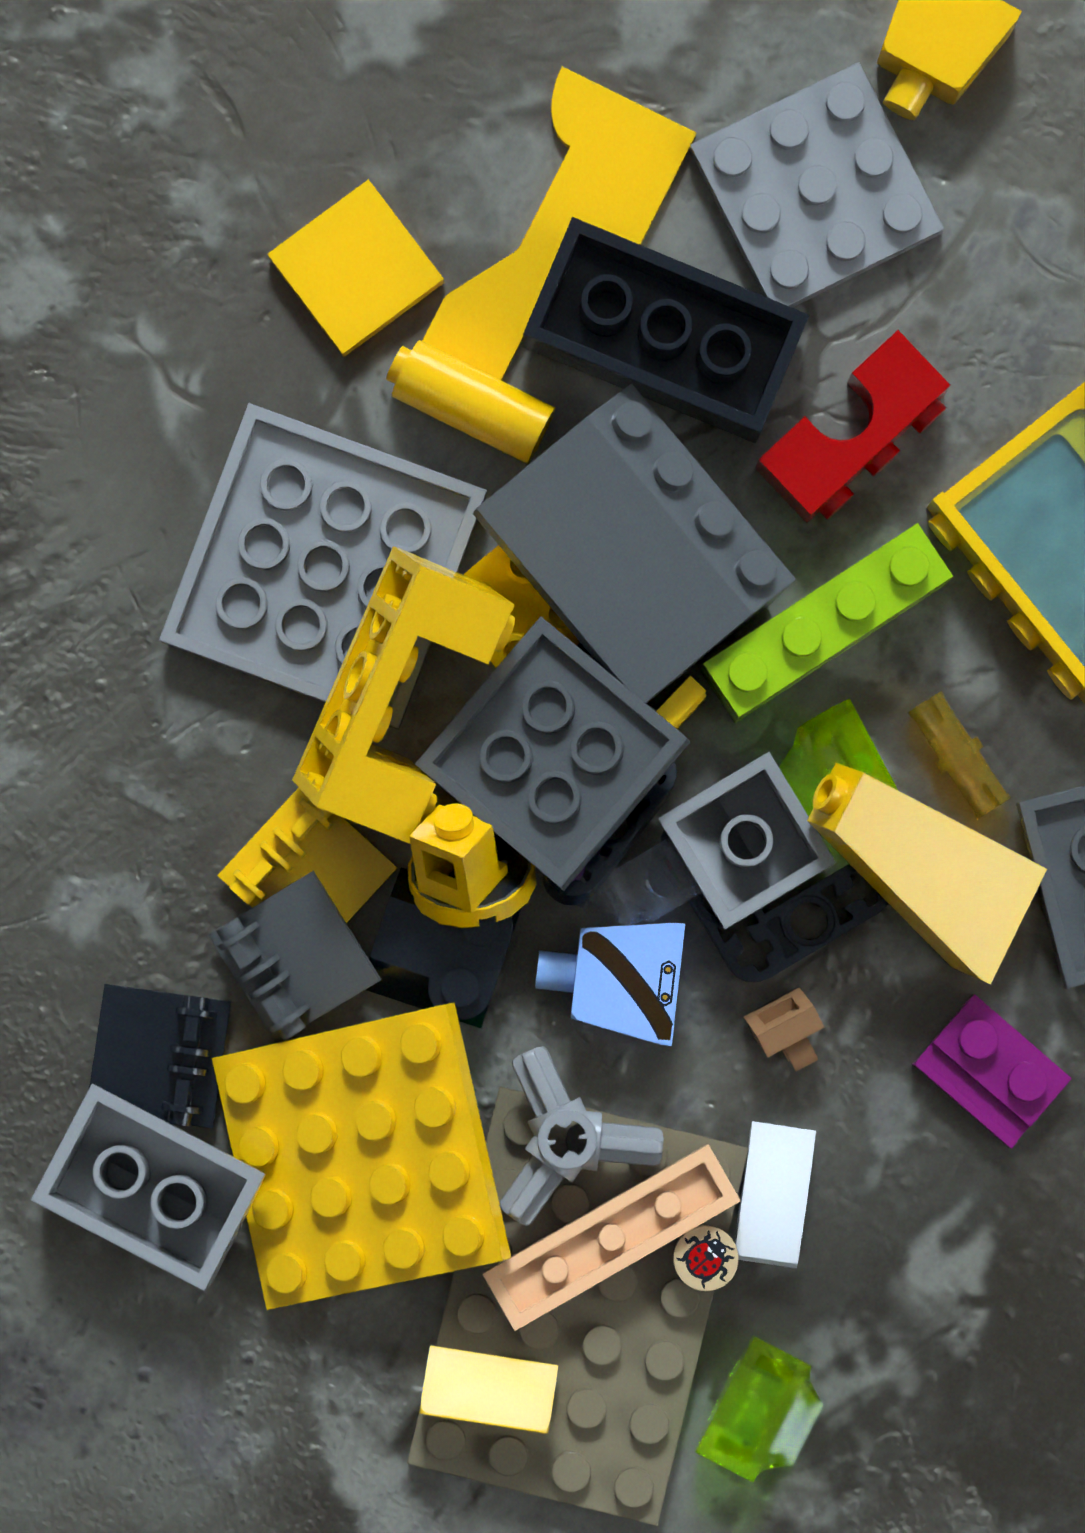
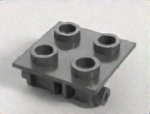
M314 870L208 935L275 1043L292 1037L304 1029L305 1025L381 980Z

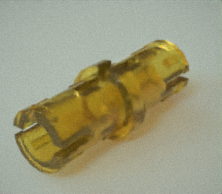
M940 691L930 697L929 700L913 708L908 714L914 719L940 759L935 764L941 774L948 771L974 811V816L976 819H979L1009 800L1011 796L1008 792L1006 793L979 750L984 746L977 736L973 739L970 738L944 698V693Z

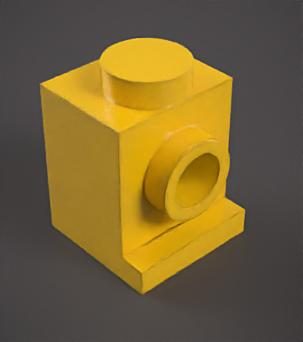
M439 804L409 836L418 891L471 914L508 874L507 864L497 859L493 825L473 816L472 811L465 805L449 804L443 806ZM453 869H455L456 879L448 876Z

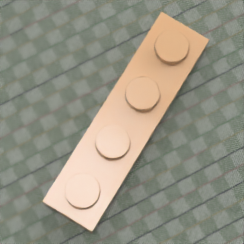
M706 1144L516 1253L510 1259L504 1260L483 1272V1276L514 1331L727 1210L741 1200L709 1144Z

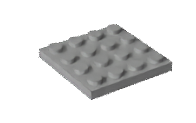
M248 403L159 641L325 703L392 547H398L458 573L477 523V518L472 513L485 501L487 490ZM418 636L414 646L418 647L419 653L410 677L405 683L398 681L388 704L393 709L389 727L397 730L401 727L432 641Z

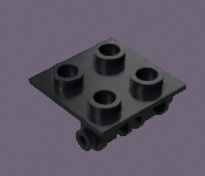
M104 984L90 1086L95 1084L169 1124L213 1129L219 1089L212 1058L224 1055L231 1001Z

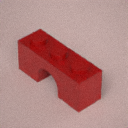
M899 330L851 373L847 382L863 400L867 408L868 425L861 434L846 440L832 439L822 434L804 416L758 459L755 469L806 523L819 512L826 520L831 518L854 496L855 493L848 485L866 469L873 477L876 476L901 452L894 442L911 426L919 434L922 433L947 409L940 399L946 394L951 385Z

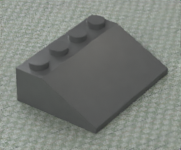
M632 383L585 417L472 513L593 659L645 703L649 702L768 608L796 580Z

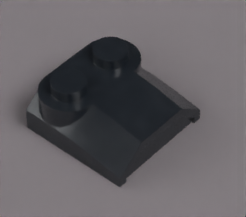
M401 867L369 957L381 980L365 990L421 1009L455 1002L458 1020L482 1029L522 908L511 917L496 922L495 916L488 919H479V927L460 928L439 924L420 912L414 902V896L410 892L408 869Z

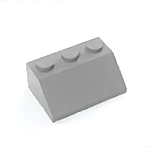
M91 1084L31 1201L205 1291L212 1285L235 1241L266 1174L103 1088Z

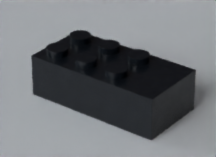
M572 217L524 330L522 347L623 389L632 383L644 398L756 444L807 323L809 314Z

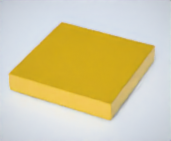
M369 179L267 254L270 261L343 357L354 351L445 283L442 275Z

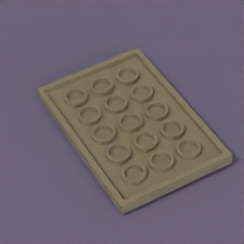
M502 1086L499 1087L486 1140L499 1204L506 1191L532 1156L525 1149L533 1137L527 1121L535 1118V1114L524 1092ZM585 1107L586 1111L602 1112V1122L660 1128L664 1137L660 1164L645 1166L598 1161L597 1171L581 1170L573 1182L564 1177L532 1224L528 1226L520 1224L503 1212L502 1209L501 1213L510 1253L513 1256L706 1144H709L738 1195L749 1148ZM574 1121L566 1128L555 1124L549 1132L548 1139H555L556 1143L550 1145V1148L559 1156H563L567 1150H573L576 1153L581 1152L585 1146L586 1139H580L578 1135L585 1132L584 1128ZM735 1205L700 1225L715 1226L728 1234ZM680 1237L514 1331L483 1276V1272L502 1261L454 1271L436 1346L558 1365L549 1433H539L419 1413L407 1464L658 1526L715 1291L693 1289L685 1284L677 1274L673 1263V1251Z

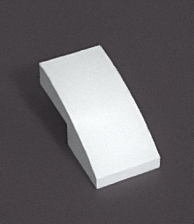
M752 1121L735 1235V1245L738 1250L739 1260L790 1268L797 1267L816 1131Z

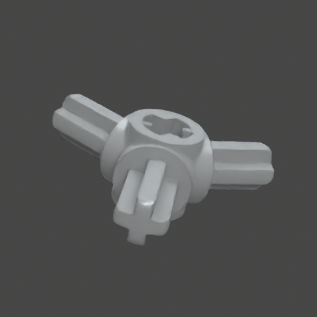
M544 1046L536 1047L512 1060V1067L535 1114V1118L527 1121L533 1137L525 1149L532 1156L500 1200V1208L508 1216L520 1224L526 1226L532 1224L564 1177L573 1182L581 1170L597 1171L598 1161L645 1166L660 1164L664 1139L662 1130L658 1127L602 1122V1112L586 1111L580 1097L571 1101L552 1058ZM572 1121L579 1123L585 1131L578 1135L580 1139H586L583 1150L579 1153L567 1150L563 1156L555 1154L550 1145L555 1144L556 1140L548 1139L551 1128L555 1124L566 1128Z

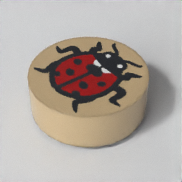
M699 1225L681 1235L674 1247L673 1263L677 1274L685 1284L696 1290L713 1291L723 1287L733 1278L738 1267V1250L733 1239L725 1231L715 1226Z

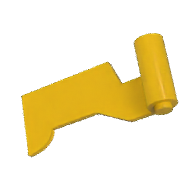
M563 66L558 73L553 89L551 118L557 137L569 150L520 246L506 258L448 293L437 310L423 340H418L412 350L402 346L396 354L386 376L387 381L395 384L391 395L393 398L526 464L530 463L542 442L556 407L502 381L523 340L524 330L571 218H577L641 245L690 149V144L693 143L697 132Z

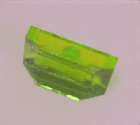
M850 698L800 725L797 728L794 745L778 766L808 816H810L814 807L813 796L817 786L825 776L831 773L835 763L864 772L898 790Z
M753 1335L738 1359L705 1424L694 1449L695 1453L751 1482H754L755 1478L764 1470L793 1466L824 1405L810 1380L812 1365Z

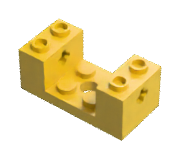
M393 546L292 781L317 808L410 844L409 836L435 809L437 796L433 791L436 784L409 758L371 743L372 741L378 743L384 737L392 718L393 709L388 704L398 681L405 683L415 667L419 653L418 647L414 646L418 636L489 665L494 651H502L510 639L515 622L514 616L510 614L515 604L484 583Z

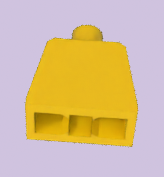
M898 0L877 60L878 65L897 76L885 96L883 104L892 112L909 120L917 119L930 94L946 103L954 105L1009 38L1022 11L1002 0Z

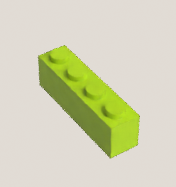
M917 523L703 663L700 671L734 723H737L944 587L953 575Z

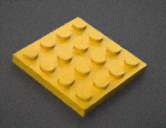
M455 1002L212 1058L233 1157L266 1174L246 1217L267 1310L491 1264L511 1258Z

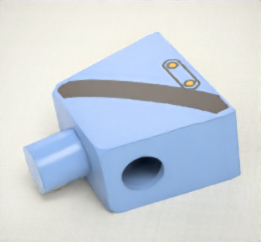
M662 923L581 928L578 954L539 950L535 989L573 993L570 1019L658 1045L672 1046L685 924Z

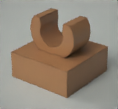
M800 987L744 1016L754 1039L767 1057L782 1050L795 1072L818 1060L807 1037L825 1027L814 1005Z

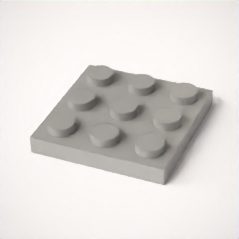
M860 62L690 144L689 151L762 295L793 308L941 235L944 231V227Z

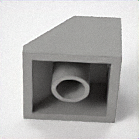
M767 752L658 818L724 929L739 922L836 863L818 831L807 821L809 816L770 752Z

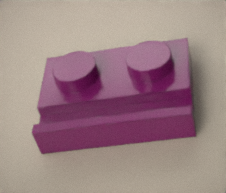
M975 994L968 998L931 1041V1044L912 1063L915 1068L1010 1149L1018 1142L1017 1140L1033 1125L1072 1079Z

